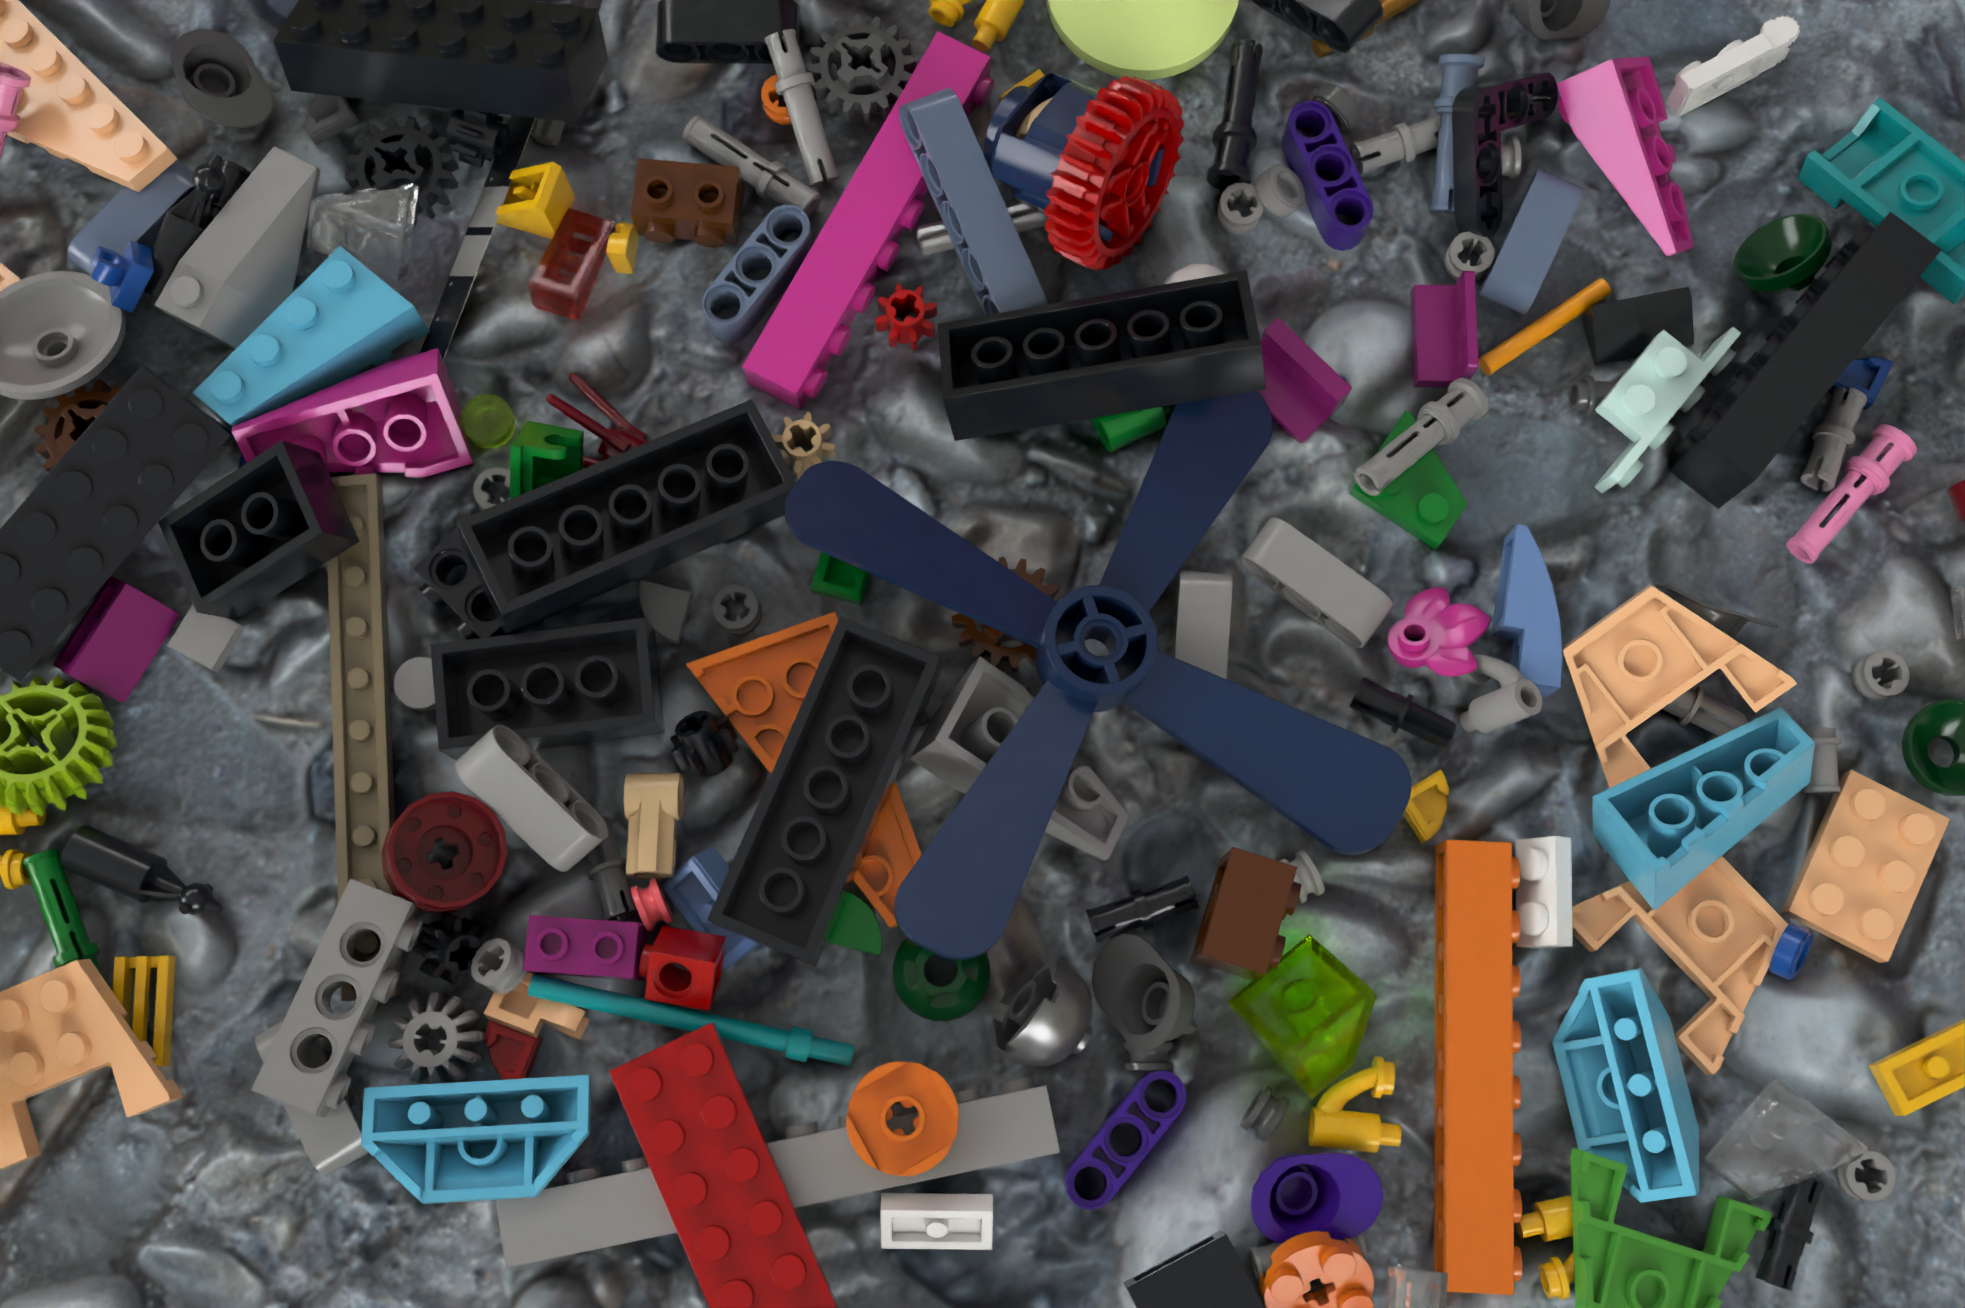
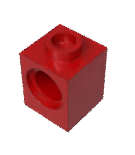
M663 925L654 944H645L640 959L639 976L647 978L645 999L710 1011L721 985L726 936ZM673 963L682 964L688 971L677 968Z

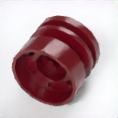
M454 791L432 793L410 804L387 832L381 851L383 877L392 893L397 897L413 902L420 911L431 914L458 911L487 894L500 878L507 857L505 831L494 811L476 797ZM434 843H439L442 850L451 849L454 853V857L447 862L446 870H442L439 862L429 863L427 856L435 849Z

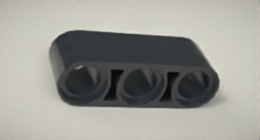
M660 0L657 6L656 54L663 60L672 63L773 64L764 39L778 32L782 49L786 53L782 39V30L795 29L799 45L800 7L793 0Z
M1252 0L1267 12L1341 53H1347L1383 17L1384 12L1379 0Z

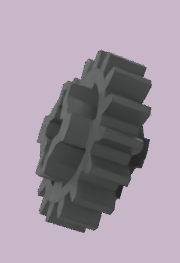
M854 15L853 26L846 27L841 20L835 21L836 34L832 36L822 31L819 34L822 48L811 47L810 49L811 63L813 65L808 66V72L813 74L815 81L813 90L816 100L826 98V110L830 115L839 108L843 109L844 121L848 123L851 122L855 113L862 114L865 124H870L872 113L877 111L886 120L890 113L889 105L891 103L895 105L916 69L915 56H910L911 42L909 39L899 40L898 27L895 24L888 27L885 31L882 30L880 17L877 16L873 18L870 26L863 25L860 15ZM890 57L895 64L893 77L889 74L887 60ZM832 63L837 67V79L835 81L830 76Z

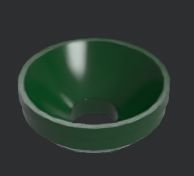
M1792 214L1778 218L1757 229L1741 244L1735 254V270L1746 286L1756 291L1777 294L1790 290L1800 291L1815 280V275L1823 267L1831 252L1832 241L1829 230L1821 218L1812 214Z
M1945 699L1924 707L1910 719L1903 733L1902 755L1908 770L1922 786L1934 793L1945 796H1965V701L1961 699ZM1933 738H1941L1947 741L1953 749V761L1947 768L1937 766L1928 756V744Z
M906 938L897 950L893 962V982L901 1001L913 1013L932 1021H951L970 1013L981 1002L987 992L990 981V963L987 952L972 959L955 960L958 968L955 980L947 986L938 987L930 984L924 973L927 960L936 954Z

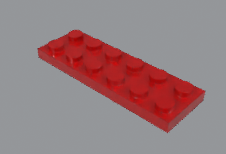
M711 1022L610 1070L611 1078L709 1308H839L715 1023Z

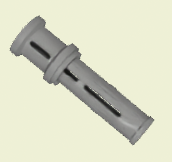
M1467 378L1454 380L1449 385L1447 394L1437 402L1430 401L1421 407L1417 421L1355 470L1357 473L1354 474V477L1359 487L1365 493L1377 496L1386 486L1413 466L1437 444L1452 443L1457 439L1460 429L1470 420L1476 421L1486 415L1488 400L1482 389L1475 382Z

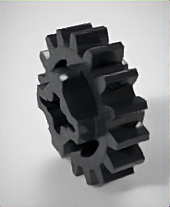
M409 116L405 126L399 127L394 117H388V129L381 131L376 125L371 124L369 129L373 137L368 141L359 137L355 138L354 142L359 148L360 153L346 155L345 160L354 171L345 174V179L350 187L354 189L351 192L360 207L365 206L366 211L374 220L383 214L389 225L395 227L400 216H405L411 226H416L417 214L424 212L427 217L433 219L436 216L432 206L436 202L445 206L450 204V200L444 190L445 188H458L459 183L451 172L459 169V165L451 153L453 150L445 136L439 137L432 124L428 123L421 129L415 117ZM432 156V158H433V172H432V175L430 176V175H428V170L431 168L432 163H431V161H430L429 159H430V157ZM375 167V168H376V173H375V174L373 175V177H372V171H373V168Z

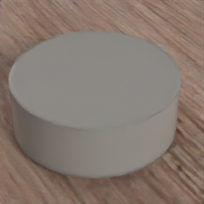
M1280 164L1272 165L1259 175L1256 180L1257 194L1263 205L1272 214L1283 218L1288 217L1304 204V187L1298 176L1288 167Z
M415 657L407 660L399 667L394 677L396 696L403 704L413 710L426 712L435 709L432 659L428 657Z

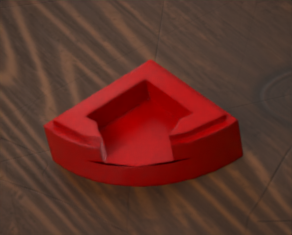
M489 1020L485 1041L491 1061L503 1080L529 1078L544 1037L538 1036L535 1038Z

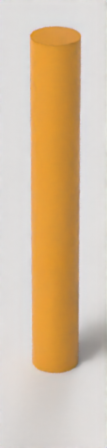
M1602 278L1597 279L1478 358L1480 369L1486 375H1491L1587 311L1591 306L1596 305L1611 295L1609 284Z

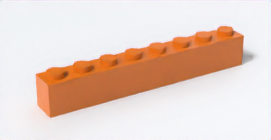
M1445 840L1435 845L1434 1287L1445 1292L1514 1295V1281H1520L1522 1276L1521 1251L1518 1246H1514V1223H1519L1521 1220L1522 1199L1520 1191L1514 1189L1513 1166H1519L1522 1154L1520 1135L1518 1132H1513V1109H1519L1521 1103L1520 1079L1518 1076H1513V1053L1517 1054L1521 1045L1520 1024L1518 1020H1513V998H1518L1521 977L1519 967L1512 965V943H1517L1520 936L1518 911H1512V889H1517L1519 885L1520 864L1517 857H1512V843Z

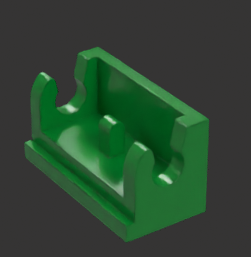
M527 421L510 445V499L582 470L584 431Z

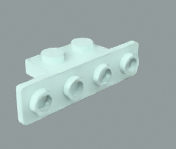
M1735 327L1730 328L1713 342L1700 359L1664 329L1655 336L1595 408L1597 413L1632 440L1594 486L1599 492L1603 494L1615 484L1624 488L1632 481L1644 466L1638 458L1645 449L1650 447L1654 451L1667 439L1675 428L1669 420L1678 409L1686 413L1704 394L1706 389L1699 384L1707 374L1711 373L1715 377L1735 356L1736 352L1730 346L1739 337L1740 331Z

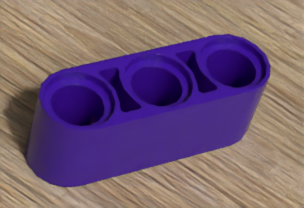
M1312 100L1303 101L1294 106L1289 114L1281 141L1282 150L1290 169L1298 176L1304 187L1305 202L1324 242L1336 250H1350L1356 247L1363 239L1373 216V204L1332 113L1320 102ZM1297 129H1310L1317 136L1305 137ZM1316 172H1330L1337 180H1323ZM1336 215H1349L1354 218L1357 224H1343L1337 219Z
M1158 1070L1145 1073L1140 1077L1069 1164L1064 1173L1063 1184L1066 1194L1074 1204L1083 1209L1095 1210L1111 1201L1179 1116L1186 1104V1091L1184 1084L1176 1075L1169 1071ZM1157 1079L1167 1082L1173 1091V1101L1170 1107L1162 1112H1155L1150 1109L1144 1098L1147 1086ZM1130 1123L1138 1131L1139 1144L1132 1153L1118 1155L1111 1148L1109 1142L1110 1133L1118 1124ZM1088 1166L1098 1168L1104 1177V1187L1101 1193L1093 1198L1079 1196L1074 1188L1076 1174L1082 1168Z

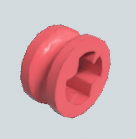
M656 877L649 880V885L646 888H640L638 885L630 888L639 916L648 932L655 930V924L658 921H665L667 924L674 921L665 893Z

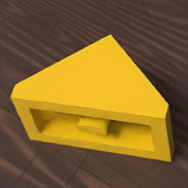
M553 161L512 170L509 179H512L506 198L503 205L498 206L495 215H499L496 223L559 241L575 200V195L562 166Z

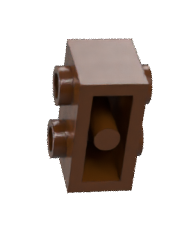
M638 158L630 214L638 235L644 236L647 240L656 243H670L674 239L694 240L701 246L711 248L721 247L724 243L738 244L745 192L740 168L736 166Z

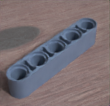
M948 87L901 105L899 108V119L904 135L984 316L1048 305L1041 284L955 92Z

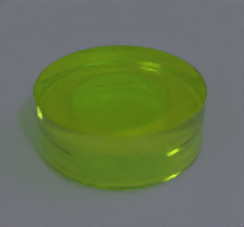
M482 394L472 398L463 408L461 426L465 434L477 446L496 448L505 444L512 437L516 427V419L512 409L504 399L493 394Z

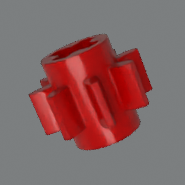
M898 283L895 286V293L889 299L885 297L877 299L878 308L885 315L878 316L875 319L876 330L881 332L889 330V346L891 348H894L899 342L909 344L913 350H917V341L923 335L934 337V325L927 319L937 316V305L933 302L924 304L922 286L916 288L915 291L903 290V287ZM910 312L914 313L915 318L908 316ZM897 316L905 318L904 321H898Z

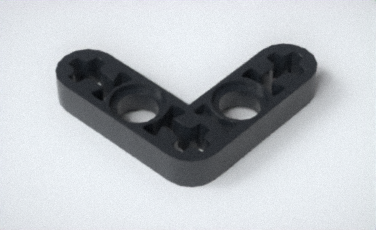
M1521 73L1466 87L1459 91L1455 97L1452 109L1456 226L1460 233L1469 231L1483 237H1491L1499 229L1503 214L1501 131L1551 116L1558 100L1557 82L1551 73ZM1506 97H1507V105H1506V110H1505V101H1506ZM1478 156H1479V164H1478V170H1477V167H1476V166H1477V158H1478Z

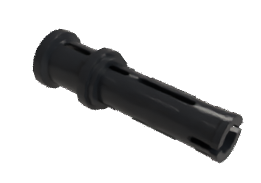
M1240 39L1232 43L1223 119L1221 124L1214 130L1212 143L1216 147L1214 165L1208 169L1207 181L1211 186L1220 190H1225L1234 183L1245 182L1251 184L1252 173L1248 170L1250 151L1257 144V135L1254 128H1252V118L1263 47L1260 43L1255 45L1256 41L1250 39Z

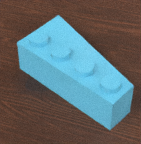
M339 246L192 393L217 419L232 430L233 426L347 380L372 363L378 366L394 356L391 353L392 350L411 338L417 341L430 331L414 305L344 248Z
M1780 707L1594 795L1593 836L1655 911L1810 783L1815 742Z

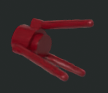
M570 373L569 380L620 430L615 427L608 430L554 394L546 396V401L550 405L602 439L598 454L602 455L604 460L648 442L646 441L648 436L646 433L632 426L577 373ZM583 455L584 468L601 462L600 460Z

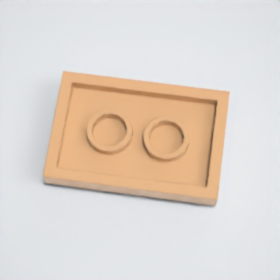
M1853 770L1844 772L1839 780L1841 792L1834 793L1781 913L1878 963L1889 962L1950 819Z

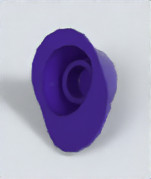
M1337 1152L1317 1154L1288 1153L1275 1158L1261 1172L1252 1188L1250 1209L1253 1221L1262 1234L1277 1243L1282 1244L1294 1236L1312 1231L1329 1232L1332 1239L1344 1240L1345 1237H1356L1372 1226L1381 1212L1384 1194L1379 1176L1369 1163L1355 1155Z

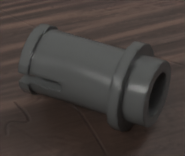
M1590 375L1583 376L1581 380H1574L1569 390L1570 409L1578 411L1581 416L1591 415L1592 412H1596L1595 408L1617 382L1595 381L1593 376Z

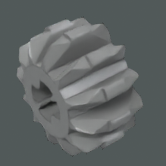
M430 993L427 1007L417 999L408 1002V1009L413 1018L412 1020L402 1016H396L393 1020V1024L397 1028L404 1030L403 1038L393 1037L389 1039L388 1046L390 1048L404 1049L405 1051L395 1060L394 1066L399 1070L413 1066L410 1072V1081L412 1083L421 1084L428 1076L431 1084L446 1083L448 1074L454 1080L461 1081L467 1076L462 1060L474 1064L480 1062L481 1055L471 1050L470 1045L471 1042L485 1041L486 1034L485 1032L469 1030V1027L478 1021L480 1014L475 1010L461 1014L464 1008L463 998L453 996L445 1004L442 993ZM432 1030L445 1031L447 1035L446 1040H440V1043L445 1044L443 1050L429 1048L428 1040L435 1039V1037L430 1036Z

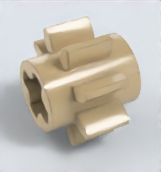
M807 412L804 419L792 421L787 416L784 417L786 428L783 435H772L778 449L784 450L781 452V455L787 466L790 464L794 468L797 480L808 468L823 462L825 457H836L835 446L831 443L823 442L832 435L831 426L827 423L818 428L813 423L811 412ZM803 440L807 445L812 444L813 448L805 452L801 447L796 448L795 444Z

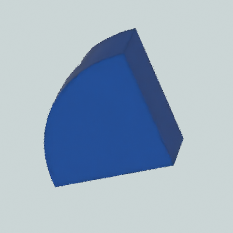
M1876 356L1852 360L1828 392L1833 393L1836 388L1845 387L1846 392L1843 399L1846 400L1850 387L1855 388L1866 395L1867 402L1863 409L1867 410L1874 404L1893 361Z

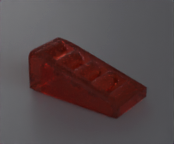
M568 208L528 282L532 304L536 308L573 320L580 318L606 256L609 235L615 233V222ZM574 232H577L586 236L593 237L595 239L591 243L572 236ZM568 250L577 254L584 255L585 258L583 259L570 254H566V251ZM559 269H562L568 272L575 273L576 275L573 277L570 275L560 273L558 271Z

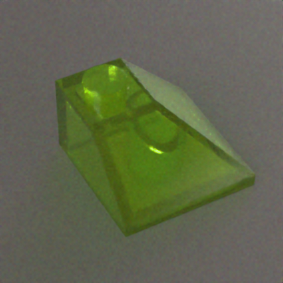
M1308 934L1281 957L1277 969L1271 968L1266 975L1254 979L1232 997L1228 1004L1280 1069L1307 1096L1313 1099L1354 1064L1377 996L1367 984Z

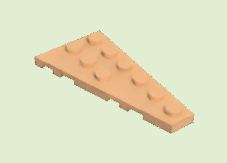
M0 0V63L18 68L31 77L29 87L22 88L16 114L20 117L18 127L14 128V131L8 132V136L27 144L31 142L41 146L50 154L63 160L66 158L86 166L91 172L137 192L144 189L177 160V157L19 0Z

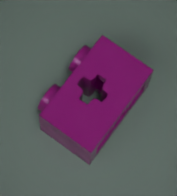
M529 915L523 971L545 975L644 981V977L639 976V965L643 948L648 943L649 932L643 924L638 922Z

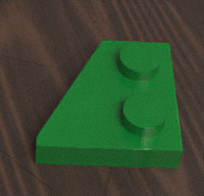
M1405 410L1378 452L1416 422L1411 413ZM1433 448L1386 486L1379 495L1371 496L1365 493L1357 482L1349 493L1435 550L1440 546L1467 505L1466 500Z

